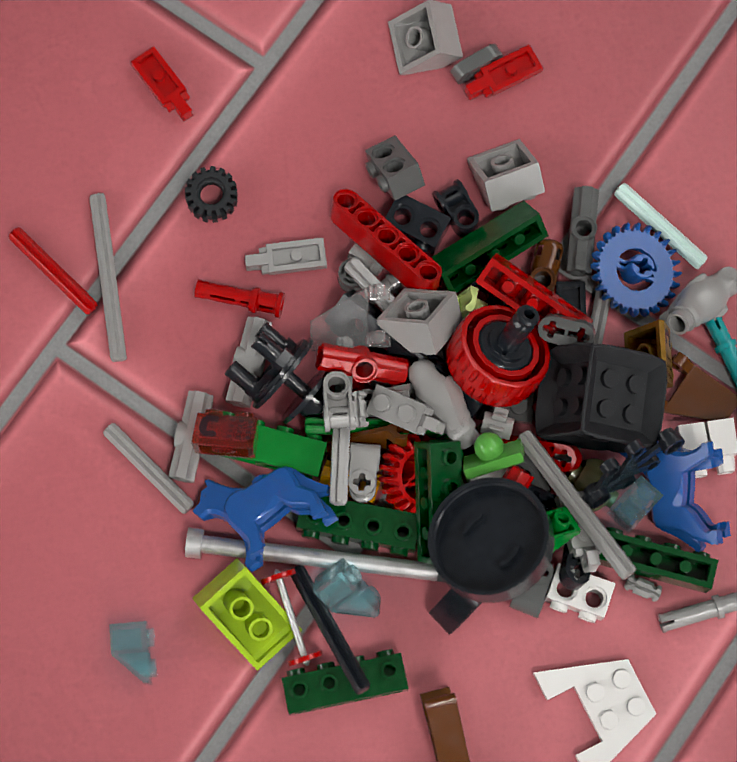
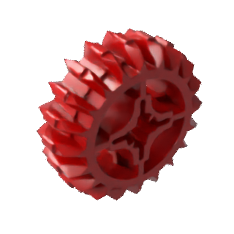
M409 433L407 434L406 446L401 447L393 443L387 445L390 453L381 455L385 462L384 465H379V469L383 472L377 480L384 483L379 491L387 494L385 501L393 504L396 510L416 513L414 441L434 440L436 438L429 437L427 434L417 435ZM409 486L410 490H414L415 496L411 497L404 488Z

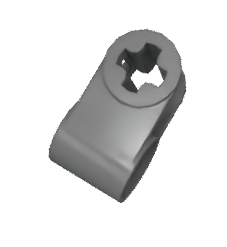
M341 371L330 372L323 381L325 432H330L334 428L349 427L350 430H355L354 403H352L349 377ZM340 385L344 390L340 393H333L329 390V387Z
M352 442L350 444L348 484L350 496L356 502L366 503L375 496L381 445ZM362 481L366 482L364 491L358 490V486Z

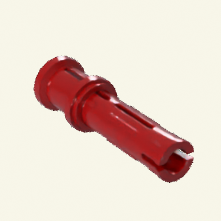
M200 279L196 283L194 295L195 298L246 307L248 311L255 314L257 311L274 314L275 318L281 317L285 301V293L283 292L273 294L263 292L258 287L247 290Z

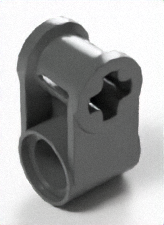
M551 562L545 571L547 577L542 576L532 588L513 598L509 606L510 608L538 618L554 573Z

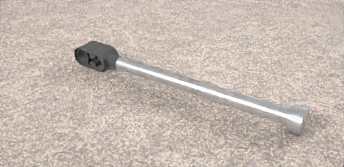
M189 527L185 545V557L201 559L202 553L246 558V546L244 540L204 535V529ZM265 543L266 546H264L263 561L445 582L433 565L415 560Z

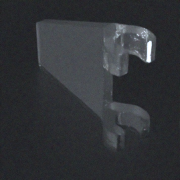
M385 284L370 285L311 320L310 338L314 342L310 350L317 351L322 342L349 348L355 346L391 347V336L385 334L384 330L368 333V301H389L390 288H385Z

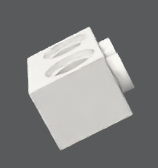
M558 563L545 599L546 602L550 603L549 607L563 613H567L568 609L579 613L578 618L591 623H595L596 619L600 621L604 619L616 583L590 575L588 582L578 590H572L570 597L564 598L557 592V585L561 583L559 579L561 564ZM593 592L600 597L601 603L599 607L593 608L586 603L585 597L587 593Z

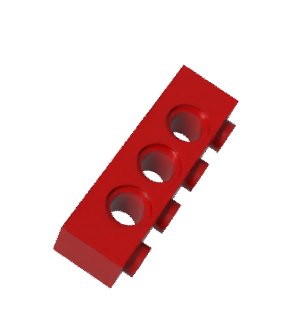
M498 253L491 258L475 281L516 311L522 305L534 307L540 316L537 323L538 326L542 318L548 314H559L581 319L591 324L593 322V319ZM551 321L549 325H544V328L549 329V334L554 335L556 331L565 332V329L556 327L555 321ZM580 327L578 332L569 331V334L577 335L580 342L585 335L586 329Z

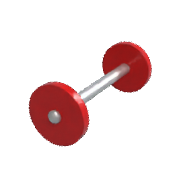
M275 569L274 575L260 581L262 585L276 581L301 656L300 658L288 661V666L290 667L302 662L308 666L311 659L322 656L323 652L321 650L309 655L307 653L283 581L284 578L295 575L296 571L295 569L280 572Z

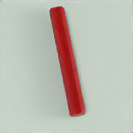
M16 227L9 234L10 241L85 314L89 315L97 308V302L20 227Z

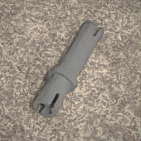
M737 592L721 597L714 595L711 596V600L664 614H658V620L662 623L660 624L662 632L666 633L667 631L713 617L718 619L724 618L725 614L737 611Z

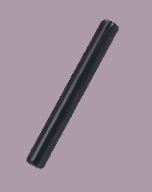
M304 565L292 568L295 569L296 574L292 575L291 578L356 694L366 692L370 688V682Z

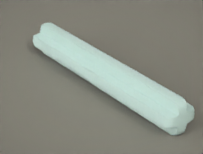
M623 183L616 189L615 197L647 226L651 225V229L655 233L661 231L660 237L663 240L670 239L668 244L673 249H676V252L694 268L698 269L706 262L707 255L628 184Z

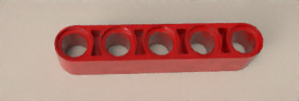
M340 189L334 194L330 218L339 229L407 288L438 290L442 269L437 262L356 192L350 189Z

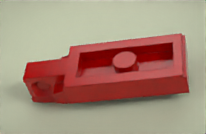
M530 44L480 68V71L474 75L475 81L466 84L464 92L469 101L482 94L486 98L495 96L541 73L543 66Z
M154 46L130 61L131 66L163 108H166L169 113L175 109L184 122L193 116L192 109L186 102L190 99L186 87Z

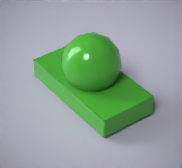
M493 432L482 433L475 440V453L464 457L463 471L466 479H473L523 463L524 446L521 439L503 444L502 439Z

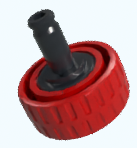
M500 305L483 306L471 311L458 325L447 345L446 360L454 381L468 396L485 405L509 407L527 399L541 383L549 368L550 352L547 341H544L539 335L537 323L540 316L534 307L522 305L516 311L510 307Z

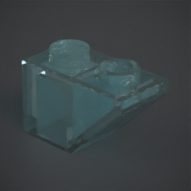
M641 475L610 508L607 515L629 534L664 495Z
M344 558L315 577L313 592L332 613L372 618L380 614L381 596L375 587L368 586L362 579L358 568L353 564L349 565Z
M146 621L109 624L111 655L144 684L152 685V677H157L156 659H151L150 647L155 646L154 628L149 629V624Z

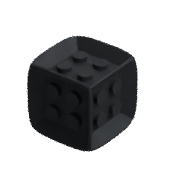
M573 343L556 346L549 350V368L538 387L535 412L537 436L551 442L574 445L578 448L598 451L608 450L617 453H626L625 447L636 439H640L646 448L645 451H648L657 444V436L662 429L667 392V365L663 359L648 353L606 344Z

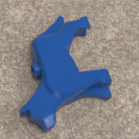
M713 441L701 443L694 450L681 447L669 455H665L661 450L656 454L661 461L660 464L650 471L642 472L649 481L645 494L647 502L651 503L653 523L662 531L687 543L697 552L704 551L706 547L705 542L711 545L723 543V538L731 536L729 521L714 524L706 512L694 503L695 471L711 469L722 465V448L714 449ZM620 453L621 455L627 458V453Z
M286 466L279 467L267 475H258L252 480V484L246 488L227 487L209 479L205 480L207 487L201 491L200 502L192 510L203 521L217 518L231 525L244 540L246 546L245 565L251 572L263 566L264 546H266L264 541L265 532L290 511L299 515H311L314 520L322 518L326 527L339 520L335 512L320 498L329 496L330 487L309 479L294 468Z

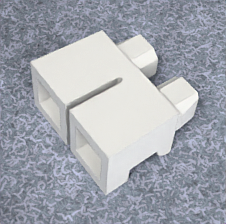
M734 417L707 421L706 423L678 425L675 430L685 440L682 448L694 450L701 443L713 441L714 449L722 448L723 464L716 467L718 475L731 474L735 471L734 456L737 454V438ZM707 469L695 471V479L708 475Z

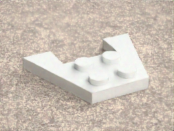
M628 659L533 673L546 700L573 687L601 742L575 755L578 762H611L656 715Z

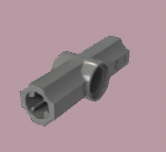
M590 186L574 187L566 273L578 277L591 276L592 274L590 264L593 263L592 253L594 252L595 234L597 231L596 220L599 190ZM580 226L586 227L590 235L580 236L575 228Z

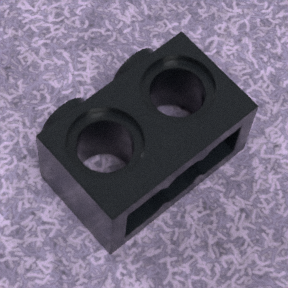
M407 195L395 200L385 217L426 254L430 253L432 255H435L451 222V217ZM398 215H406L409 217L410 222L401 225L395 221V218ZM424 228H432L436 235L426 238L420 231Z

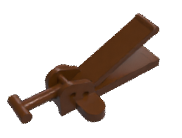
M450 687L420 694L436 761L470 762L455 693H451Z

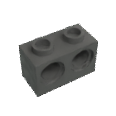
M396 135L365 150L368 159L365 166L372 179L376 177L383 193L388 192L394 201L425 186L418 162Z

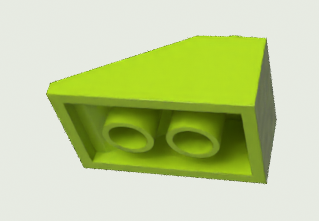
M238 558L192 598L205 615L257 671L294 638L286 611Z

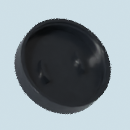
M498 477L477 479L454 490L436 510L428 532L429 555L433 566L441 578L457 594L469 600L482 603H498L511 600L532 588L547 570L555 543L551 519L537 496L527 487L516 481Z

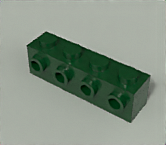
M523 200L431 257L442 269L439 285L445 291L458 293L477 280L496 253L509 261L548 237L549 235L540 213Z
M444 438L414 441L418 562L433 565L428 550V532L432 518L444 499L454 490L464 485L462 478L463 451L461 441L459 440L454 441Z
M326 496L320 498L335 512L339 520L326 527L322 518L314 520L311 515L298 516L297 532H302V537L307 539L319 540L320 536L331 538V542L334 544L348 546L350 541L360 543V548L369 551H378V548L381 547L390 549V554L407 557L408 553L414 554L417 541L416 513L348 500L345 505L334 506V504L329 502V497Z
M606 527L607 531L636 567L633 574L707 593L712 589L719 560L710 558L711 555L709 553L697 552L696 550H693V553L681 550L682 547L676 544L664 543L661 545L652 542V539L646 536L635 535L631 537L624 535L622 530ZM602 553L599 554L601 565L613 568Z
M394 649L377 652V658L365 660L364 655L355 656L370 682V688L362 694L354 692L341 666H335L334 662L316 665V671L305 673V668L287 671L288 677H283L282 683L289 716L408 691L409 687L402 654H394Z

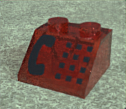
M206 409L205 413H197L192 435V445L195 453L256 459L259 430L258 418H253V414L249 412H235V416L223 415V411L217 409Z

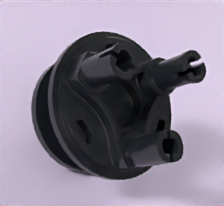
M266 322L256 333L255 337L257 339L256 342H253L251 348H254L271 364L260 377H255L235 360L227 369L225 375L252 398L254 402L252 407L255 409L260 408L282 384L286 385L297 397L281 418L284 424L289 423L298 414L305 418L321 414L324 405L323 381L330 372L320 370L307 384L293 373L310 350L314 341L311 338L307 340L303 338L296 344L291 338L288 337L286 339Z

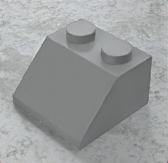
M427 0L388 22L399 75L444 68L463 58L452 4Z
M520 139L467 158L482 199L491 211L504 210L514 203L522 200H531L545 192L539 162Z
M404 288L377 318V324L409 352L436 355L450 339L463 319L456 292Z

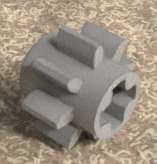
M495 407L494 413L485 412L480 433L493 432L501 439L510 440L515 419L508 417L509 409Z

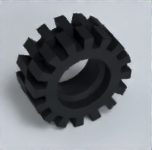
M210 166V170H206L205 167L200 168L201 172L197 173L195 171L192 174L193 178H188L186 182L185 198L190 212H193L197 219L201 217L203 222L207 223L208 219L212 220L213 223L218 222L217 219L222 218V220L227 219V214H232L234 206H237L238 203L235 181L222 168L219 171L216 170L215 166ZM208 185L218 186L223 192L221 200L216 204L203 202L200 194L204 187Z

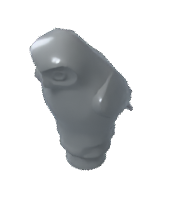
M724 267L710 276H707L705 273L698 275L685 286L667 311L660 315L659 319L665 321L670 329V333L682 335L693 330L694 327H698L712 319L715 321L717 317H722L728 311V299L737 294V270L733 267Z
M422 359L413 362L408 369V379L415 390V400L431 406V409L434 410L432 417L447 423L443 433L447 434L454 441H461L462 449L473 445L480 434L475 428L476 423L471 418V413L467 409L463 391L459 385L456 384L452 376L445 377L438 372L431 361Z

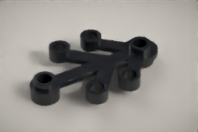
M671 427L663 430L657 436L659 442L646 452V448L640 439L629 443L624 449L628 456L621 466L614 457L601 464L600 470L603 475L598 482L591 483L583 490L584 495L582 498L591 509H595L610 499L611 492L631 486L636 481L634 475L650 471L660 464L661 461L656 455L662 450L665 455H669L683 446L685 440L681 434Z

